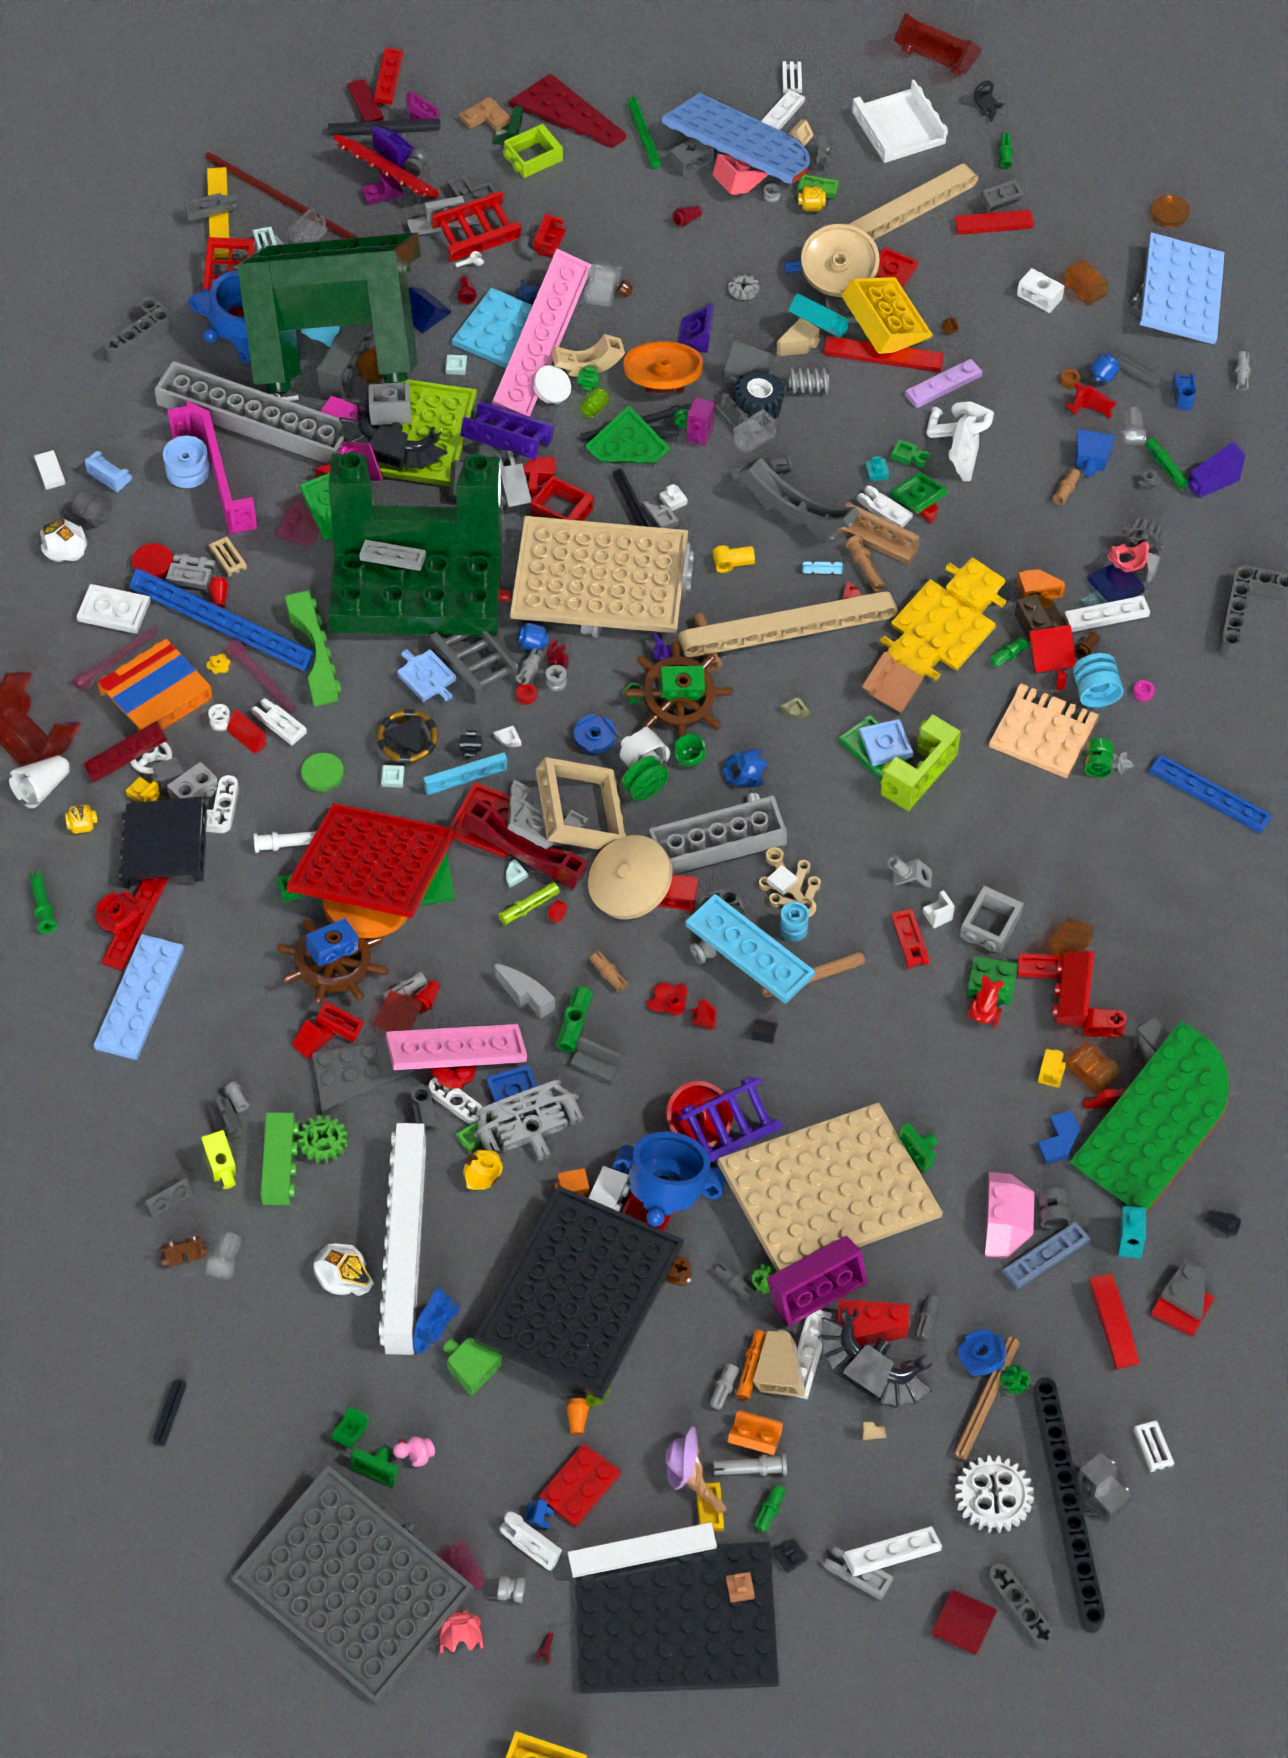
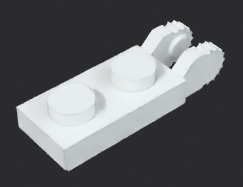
M868 485L864 488L866 495L859 493L856 497L858 502L866 507L868 511L901 528L913 518L912 512L882 493L879 494L878 490Z
M265 698L260 703L268 711L267 713L257 706L251 709L253 715L258 720L262 721V723L291 746L307 733L306 727L277 704L274 705Z
M512 1511L506 1513L504 1517L505 1522L500 1526L501 1533L511 1540L515 1546L551 1571L556 1566L562 1549L523 1522L522 1517L517 1515V1513Z

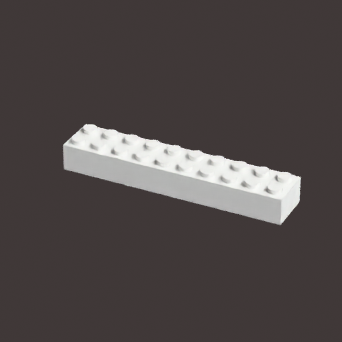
M397 1123L396 1132H392L391 1138L393 1152L390 1153V1193H388L387 1198L389 1214L386 1215V1257L383 1259L385 1275L382 1278L383 1299H381L380 1306L382 1321L379 1322L380 1345L385 1346V1354L414 1355L413 1344L417 1310L426 1137L424 1124Z

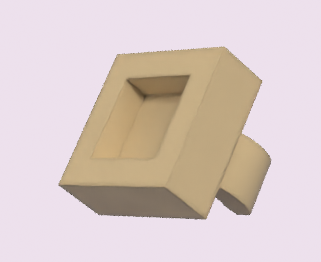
M800 120L791 132L788 133L803 146L814 136L807 120Z

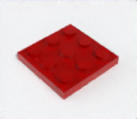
M474 782L449 826L456 829L454 839L506 858L508 855L506 851L461 826L464 813L475 798L493 807L508 823L510 795Z

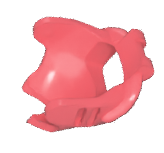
M1142 542L1135 547H1127L1125 543L1117 547L1111 546L1107 558L1116 568H1121L1126 573L1143 568L1148 560L1149 544L1148 542ZM1130 553L1133 560L1122 563L1119 557L1121 554Z
M467 1610L453 1613L440 1629V1653H444V1646L451 1652H454L459 1641H464L469 1650H472L479 1642L480 1649H482L483 1637L480 1629V1618L474 1614H469Z

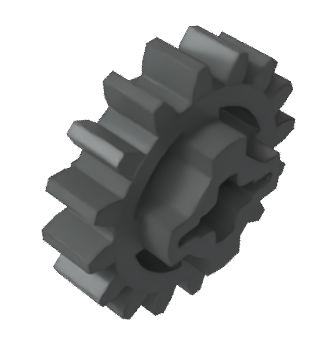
M1138 517L1135 520L1131 518L1123 528L1122 535L1125 536L1124 541L1130 542V547H1135L1142 542H1148V552L1152 554L1154 552L1159 554L1167 540V537L1164 536L1165 531H1160V526H1155L1153 521L1147 522L1146 518L1143 521Z

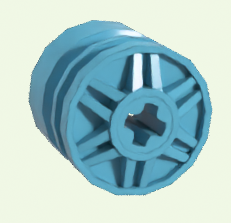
M1105 653L1091 654L1083 657L1073 666L1072 672L1075 677V683L1078 686L1079 698L1084 706L1101 708L1115 703L1122 697L1124 689L1113 656Z

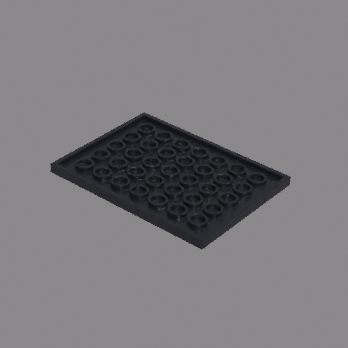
M558 1185L477 1332L474 1343L603 1400L683 1248L684 1240Z
M770 1542L717 1544V1548L576 1577L579 1694L779 1687ZM750 1572L755 1598L730 1603L726 1576Z

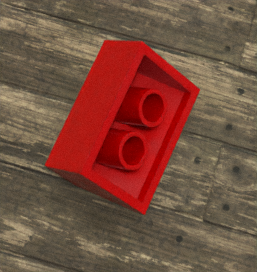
M1094 951L1064 954L1062 960L1057 962L1056 974H1060L1059 982L1055 983L1054 995H1058L1057 1003H1053L1052 1016H1055V1024L1082 1027L1086 1020L1089 1009Z

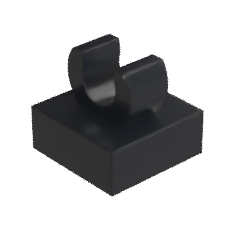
M794 1538L776 1549L773 1553L787 1574L808 1560L807 1555Z

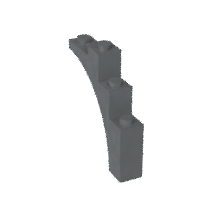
M761 457L750 460L738 473L766 511L780 509L792 526L806 525L818 542L833 539L837 535L836 531L841 527L848 528L856 521L855 518L860 513L856 506L846 508L833 507L803 495L783 481Z

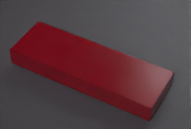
M365 79L347 83V89L363 122L384 121L377 103L373 102L374 97Z

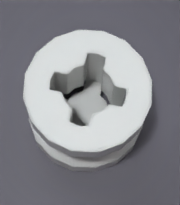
M223 704L212 706L208 713L211 727L217 731L226 730L230 721L229 708Z

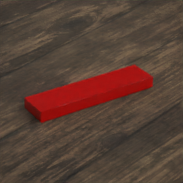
M385 47L373 102L392 105L403 56L402 50Z
M1031 210L960 215L954 218L957 235L1033 229L1034 226Z

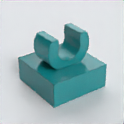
M880 456L872 457L871 461H865L864 467L869 482L889 479L885 458L881 459Z

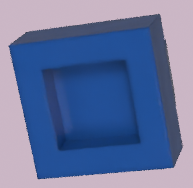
M537 1499L527 1504L523 1522L532 1528L545 1531L550 1528V1523L544 1521V1516H552L554 1510L547 1506L548 1502Z

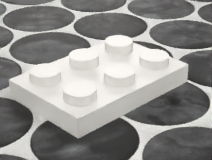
M90 584L77 614V620L137 634L150 604V596Z

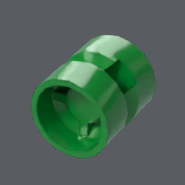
M1094 738L1088 741L1084 767L1086 774L1095 778H1104L1112 773L1114 744L1112 741L1105 738Z

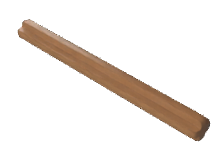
M1010 1336L1006 1338L1007 1355L1003 1368L990 1373L954 1450L955 1457L965 1460L969 1455L1001 1385L1000 1375L1003 1370H1006V1366H1010L1017 1351L1019 1342L1016 1338Z

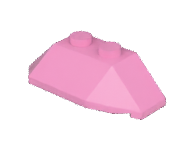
M988 1172L985 1257L1009 1258L1014 1251L1033 1236L1034 1191L1012 1174Z

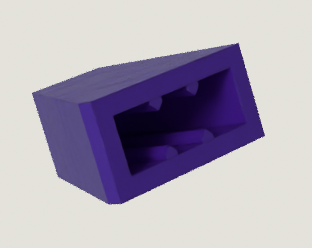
M1235 441L1190 472L1188 487L1198 498L1240 481L1246 455Z

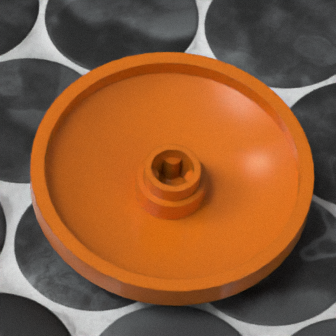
M657 341L645 343L631 349L624 357L625 375L636 384L649 388L672 389L686 386L696 381L703 372V358L700 353L690 346L677 342Z
M323 899L324 913L329 922L332 924L345 918L359 938H377L388 935L399 929L408 919V917Z

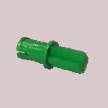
M1009 133L1001 134V147L998 150L1000 166L1004 169L1012 167L1014 149L1011 146V135Z
M1018 637L1009 645H1004L1002 650L990 657L992 666L999 667L1007 660H1013L1016 654L1028 647L1027 641L1023 637Z
M779 1485L772 1486L766 1501L761 1504L762 1509L754 1524V1527L760 1532H766L774 1516L779 1513L778 1508L787 1493Z

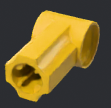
M721 545L712 551L716 570L720 573L729 572L736 566L755 564L752 546L730 549L728 546Z

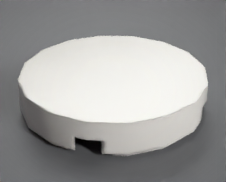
M544 366L533 377L535 393L542 401L548 404H560L567 399L571 392L570 379L563 370L556 366Z

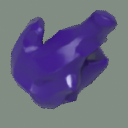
M652 632L656 642L652 651L656 663L672 657L671 646L663 644L658 635Z

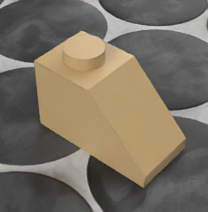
M799 318L777 341V355L807 354L819 344L820 328Z

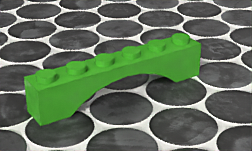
M309 591L286 595L285 603L290 624L308 637L316 652L315 663L308 676L309 691L313 705L319 706L337 702L338 693L341 692L339 680H334L336 670L334 663L330 664L329 659H332L330 648L324 645V643H327L325 631H320L322 621L320 614L316 615L315 610H318L316 600L311 598Z

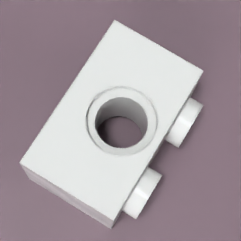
M1031 268L1020 280L1017 296L1050 313L1062 300L1064 285Z

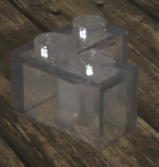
M602 262L592 263V267L589 266L587 278H590L589 286H586L584 291L586 303L606 307L612 306L615 287L619 286L622 266Z

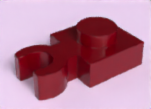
M554 638L546 650L547 663L549 666L560 665L566 670L568 668V654L564 653L566 645L562 644L559 646Z

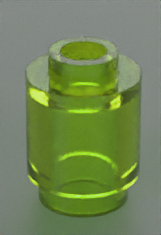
M593 389L582 402V412L590 418L597 416L609 403L607 392L603 389Z

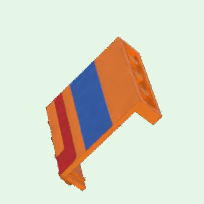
M167 638L156 643L144 653L138 654L133 660L121 665L117 670L109 675H105L97 682L100 695L107 694L134 723L138 731L155 721H158L164 730L213 699L211 686Z

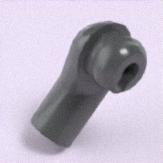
M521 235L517 240L518 252L530 260H535L537 252L529 248L530 237Z

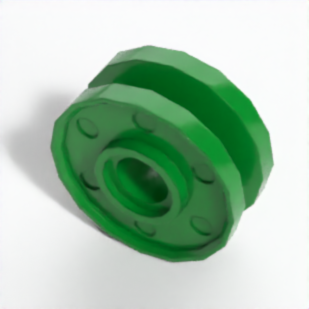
M650 755L638 760L626 771L622 778V786L630 792L635 801H644L654 796L664 787L669 778V771L661 765L656 756Z

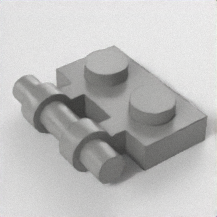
M175 554L173 559L175 563H171L166 581L173 585L207 590L212 576V570L209 568H215L216 561L209 560L208 557L203 556L196 558L190 557V554Z

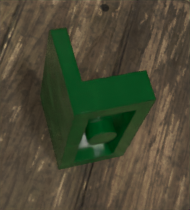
M515 106L513 115L510 116V124L495 132L493 144L504 146L505 140L519 134L523 122V107Z

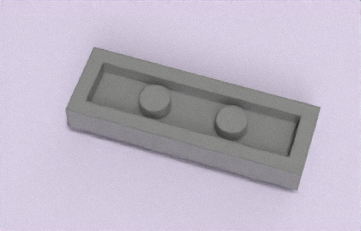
M365 540L360 552V560L418 571H421L426 557V550Z

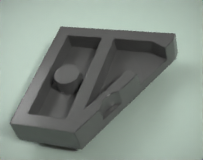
M1185 1259L1162 1292L1161 1297L1200 1321L1203 1315L1206 1270Z

